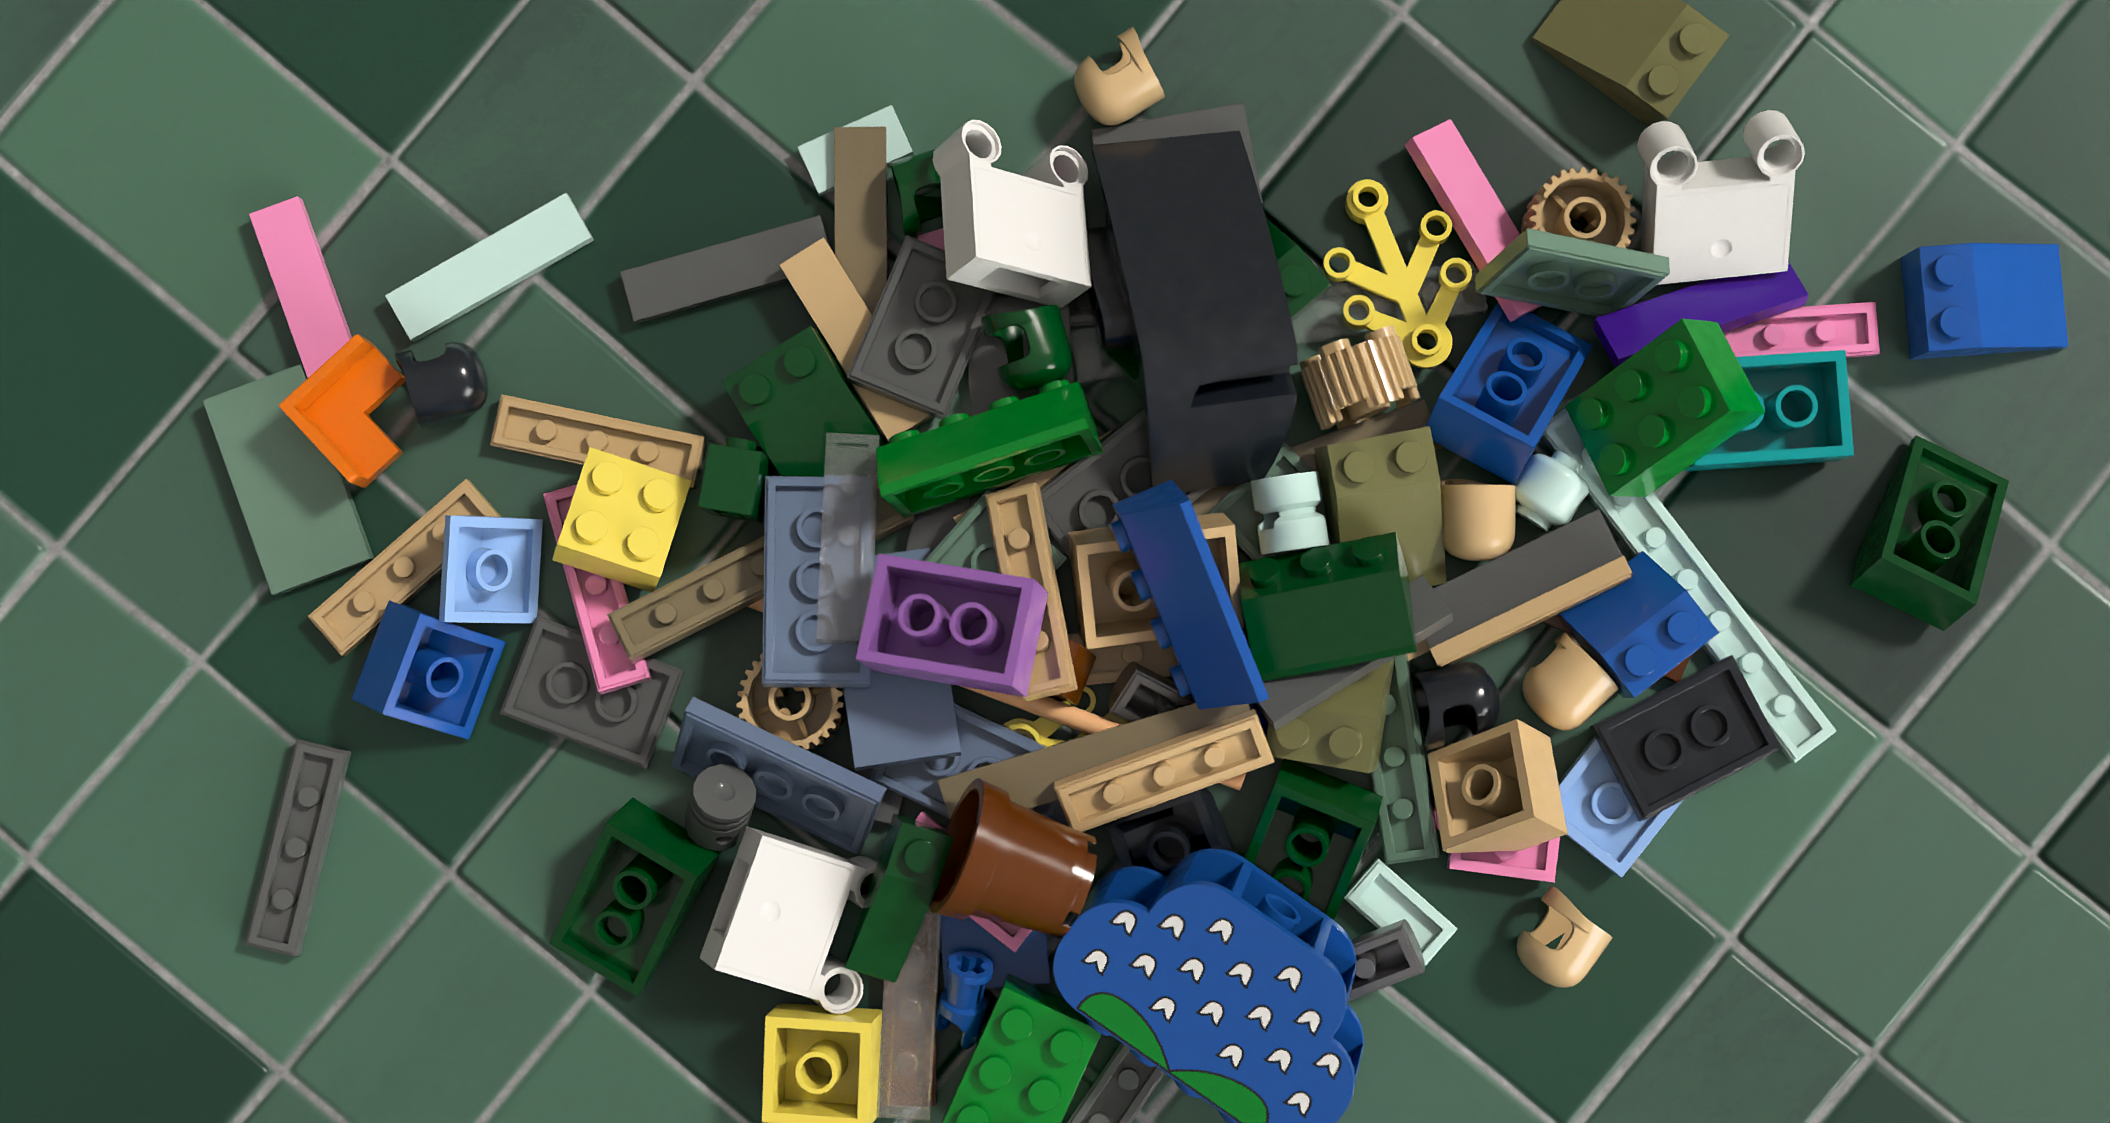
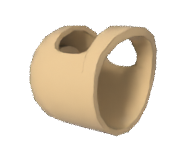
M1133 27L1124 31L1116 38L1122 51V58L1117 64L1105 71H1101L1094 60L1088 56L1081 61L1074 75V87L1086 112L1102 125L1115 126L1122 124L1165 98L1163 89L1144 54L1139 37Z
M1466 479L1441 480L1444 549L1456 558L1469 561L1492 560L1506 554L1511 548L1515 537L1516 486L1492 485Z
M1564 631L1555 640L1557 646L1555 650L1536 667H1531L1522 682L1523 695L1531 710L1546 724L1563 731L1580 727L1619 690L1611 677L1583 650L1578 641L1570 633Z
M1550 886L1541 899L1547 905L1546 915L1532 932L1522 930L1517 941V954L1522 964L1537 978L1555 987L1568 988L1575 986L1584 979L1613 937L1587 919L1560 890ZM1564 934L1557 949L1545 946Z

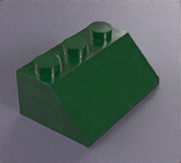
M1396 532L1239 563L1241 604L1251 654L1263 682L1417 652L1410 579Z

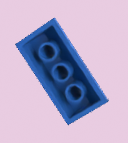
M1171 479L1112 504L1118 520L1110 523L1111 530L1121 552L1125 553L1131 550L1138 569L1131 571L1130 576L1141 601L1144 602L1151 599L1158 617L1149 620L1161 650L1171 647L1177 665L1170 667L1169 671L1180 697L1182 698L1190 694L1199 710L1259 703L1269 699L1190 499Z

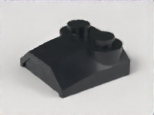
M1206 787L1102 824L1108 830L1122 868L1131 866L1145 867L1167 876L1179 860L1192 852L1202 849H1221L1234 852L1214 797Z

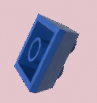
M1644 551L1639 552L1627 562L1634 575L1631 580L1558 614L1590 657L1615 682L1619 689L1618 693L1622 698L1637 697L1719 634V631L1687 590Z
M389 600L351 699L381 714L469 740L506 642L454 622H440L438 616Z

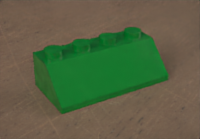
M1058 380L1039 388V394L1022 400H1019L1018 397L1002 398L991 403L988 406L989 411L971 417L967 413L954 414L940 420L938 428L919 433L918 430H907L891 436L889 444L876 448L878 487L881 496L899 514L906 518L1104 453L1084 390L1078 381L1069 383L1068 380Z

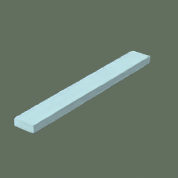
M1566 408L1553 417L1542 439L1553 453L1559 450L1583 465L1578 475L1589 486L1588 499L1596 509L1600 510L1605 521L1631 555L1634 557L1639 552L1644 551L1687 590L1719 631V634L1702 646L1714 663L1733 655L1778 740L1782 752L1791 763H1796L1833 735L1836 729L1654 492L1646 497L1609 496Z

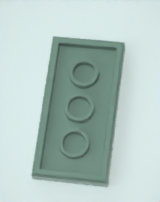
M302 364L203 400L271 594L275 596L374 559L346 478L278 406L307 379Z

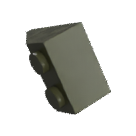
M1560 0L1531 38V41L1649 127L1653 123L1668 119L1730 35L1681 0Z
M1430 426L1314 448L1332 544L1396 532L1410 582L1423 575L1431 586L1446 583L1440 477Z
M1395 658L1275 731L1268 724L1266 739L1273 757L1364 773L1376 771Z

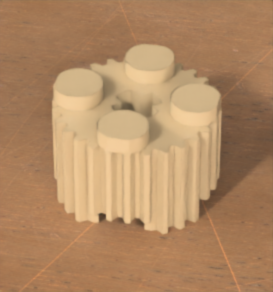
M1581 167L1577 173L1574 168L1569 169L1568 172L1561 170L1557 176L1553 175L1538 190L1527 205L1528 211L1523 216L1521 232L1529 228L1626 248L1631 243L1629 238L1635 232L1631 226L1636 222V218L1630 216L1635 211V208L1631 207L1630 204L1633 195L1625 193L1627 185L1620 186L1618 184L1620 179L1618 176L1611 179L1606 172L1599 176L1597 175V169L1594 168L1590 173H1587L1585 167ZM1569 215L1574 220L1579 219L1581 216L1586 219L1588 225L1583 229L1585 233L1576 231L1571 226L1570 222L1572 220L1569 218Z
M1387 326L1372 331L1364 336L1365 342L1354 346L1350 345L1348 338L1334 341L1318 349L1319 355L1299 363L1301 368L1300 374L1321 430L1330 429L1334 424L1337 425L1338 429H1343L1371 419L1372 416L1388 410L1391 407L1389 402L1395 401L1399 409L1420 398L1407 355L1394 326Z
M763 653L760 655V662L755 660L752 662L753 671L746 670L745 674L748 676V679L741 680L740 682L744 686V690L738 692V696L742 697L741 701L736 703L738 708L743 709V712L739 714L740 719H746L748 723L805 750L815 749L814 744L823 745L825 743L824 737L832 738L834 736L832 731L839 729L845 718L844 708H846V703L843 702L845 696L841 688L793 687L795 691L804 692L805 702L800 703L802 710L795 714L792 708H782L780 698L787 696L784 690L787 687H762Z

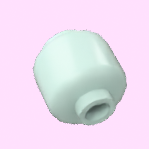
M1556 450L1552 457L1544 454L1532 455L1515 483V512L1545 531H1549L1552 525L1562 527L1568 524L1589 491L1587 482L1578 475L1583 465L1559 450Z

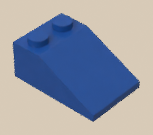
M1963 243L1923 246L1900 257L1910 360L2062 349L2068 347L2059 244Z
M1497 302L1441 392L1425 427L1430 426L1433 442L1515 485L1593 345L1531 312L1510 323Z

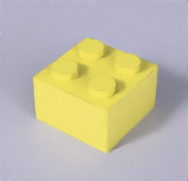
M590 447L552 560L648 592H653L661 577L691 480Z
M779 1003L765 1016L762 1122L873 1123L880 1113L883 1010L853 1008L849 1012L836 1014L831 1013L820 1005Z

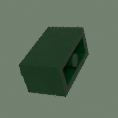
M725 437L724 445L709 443L698 507L715 516L763 523L765 513V476H771L773 463L762 452V447L756 446L754 441L734 437Z

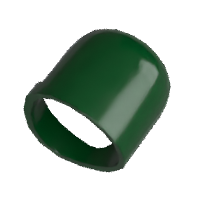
M935 149L890 162L901 202L902 227L905 237L906 235L914 237L923 234L922 223L929 219L943 216L942 198L923 196L941 187L940 176L933 163V152Z
M1058 305L1015 312L995 313L982 317L981 323L985 337H997L1005 347L1008 364L999 367L997 372L1007 387L1020 392L1037 391L1050 382L1062 380L1068 374L1071 368L1072 354ZM1022 329L1025 332L1029 346V351L1025 358L1023 350Z

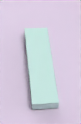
M564 193L385 296L409 339L415 343L591 243L594 239L567 193Z

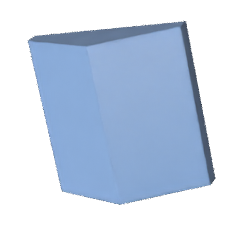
M445 515L439 621L535 623L538 610L543 520L475 515Z

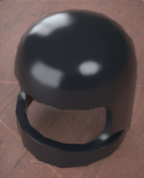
M459 342L445 343L443 355L421 362L416 360L412 350L394 354L396 362L404 374L411 402L422 428L475 414L485 404L488 396L486 372L478 354L470 346Z
M1460 662L1413 674L1414 694L1424 736L1425 751L1445 745L1444 728L1463 725L1468 727L1473 735H1477L1492 729L1496 724L1500 712L1498 691L1492 676L1481 665L1473 662Z

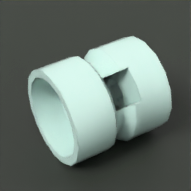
M1318 471L1282 475L1250 482L1254 510L1263 514L1264 520L1257 526L1261 555L1329 545L1325 516L1316 512V506L1323 500Z

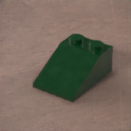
M812 326L807 327L721 381L746 425L781 476L871 477V482L878 479L876 448L888 443L853 385L846 381L847 375L824 336Z
M1916 435L1910 441L1862 543L1850 585L1945 631L1977 605L2009 481Z
M1284 759L1244 858L1334 920L1375 827L1383 796L1294 760Z
M632 797L605 823L549 944L636 997H639L701 894L722 851L707 850L698 846L688 836L685 828Z

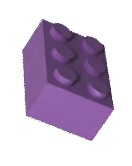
M878 554L856 660L872 671L1027 698L1048 592L1035 579Z

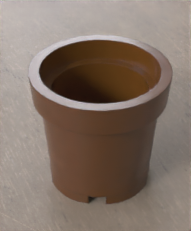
M980 778L975 779L962 794L945 831L953 837L937 889L929 905L930 911L934 914L959 920H965L972 915L1037 931L1058 939L1063 938L1072 927L1062 923L1069 911L1080 914L1092 884L1097 855L1089 853L1087 850L1088 846L1097 844L1096 838L1010 800V795L1006 790Z

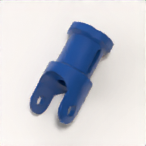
M960 950L953 952L948 957L947 974L949 975L947 989L940 996L935 1027L937 1030L942 1031L951 1023L957 1025L963 1031L961 1046L967 1050L973 1047L980 1037L987 1007V1001L983 996L985 985L992 979L994 970L992 968V960L986 955L977 951Z

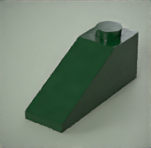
M893 814L844 968L896 983L937 889L953 837L947 831Z

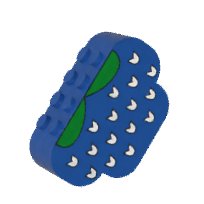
M1202 849L1192 852L1179 860L1167 876L1149 868L1131 866L1116 869L1103 876L1089 892L1080 914H1075L1069 927L1072 928L1059 943L1053 963L1054 978L1061 995L1071 1007L1085 1016L1087 1023L1095 1031L1106 1036L1112 1035L1130 1048L1131 1053L1138 1061L1150 1067L1156 1066L1172 1077L1179 1089L1185 1094L1194 1098L1200 1097L1218 1109L1219 1114L1227 1123H1337L1351 1102L1364 1050L1362 1024L1357 1014L1348 1005L1357 967L1356 952L1350 937L1337 922L1242 856L1228 850Z

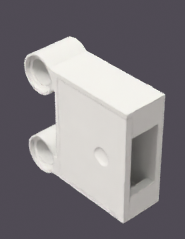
M1774 110L1759 112L1747 122L1743 131V139L1752 157L1697 162V157L1684 132L1675 123L1668 121L1653 123L1642 132L1637 144L1639 154L1644 162L1640 251L1669 257L1670 274L1657 285L1788 271L1795 172L1803 162L1805 150L1803 143L1784 114ZM1780 140L1779 143H1777L1773 147L1767 148L1768 145L1772 142ZM1675 151L1669 157L1660 159L1665 153Z
M981 120L966 122L937 146L933 152L934 168L940 176L947 280L1046 305H1058L1059 308L1064 307L1092 287L1083 185L1088 179V169L1084 159L1075 149L1060 145L1029 167L1022 176L993 168L991 165L1001 155L1002 146L1000 138L992 127Z
M747 826L700 959L714 970L811 998L831 1013L843 1014L851 1011L862 998L864 989L862 979L856 971L844 968L843 962L833 956H827L847 899L863 908L867 894L861 895V883L867 875L875 872L877 862L865 856L847 859ZM840 974L838 988L833 993L825 995L824 988L828 979L833 975Z

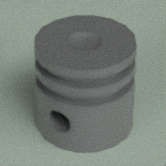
M724 764L708 767L699 773L693 784L685 813V829L688 836L698 846L707 850L723 851L733 848L742 841L756 802V787L752 778L743 770L733 765Z

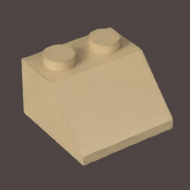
M1515 719L1428 753L1443 851L1447 853L1520 851L1568 834L1551 740L1544 733Z

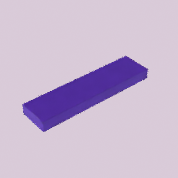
M1788 261V271L1710 279L1595 318L1593 329L1616 368L1682 318L1718 322L1724 333L1804 306L1809 294Z

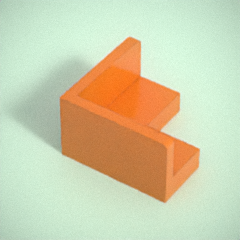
M359 334L354 335L278 405L337 470L354 485L366 488L403 454L401 449L374 422L369 414L406 381L405 377L371 341Z

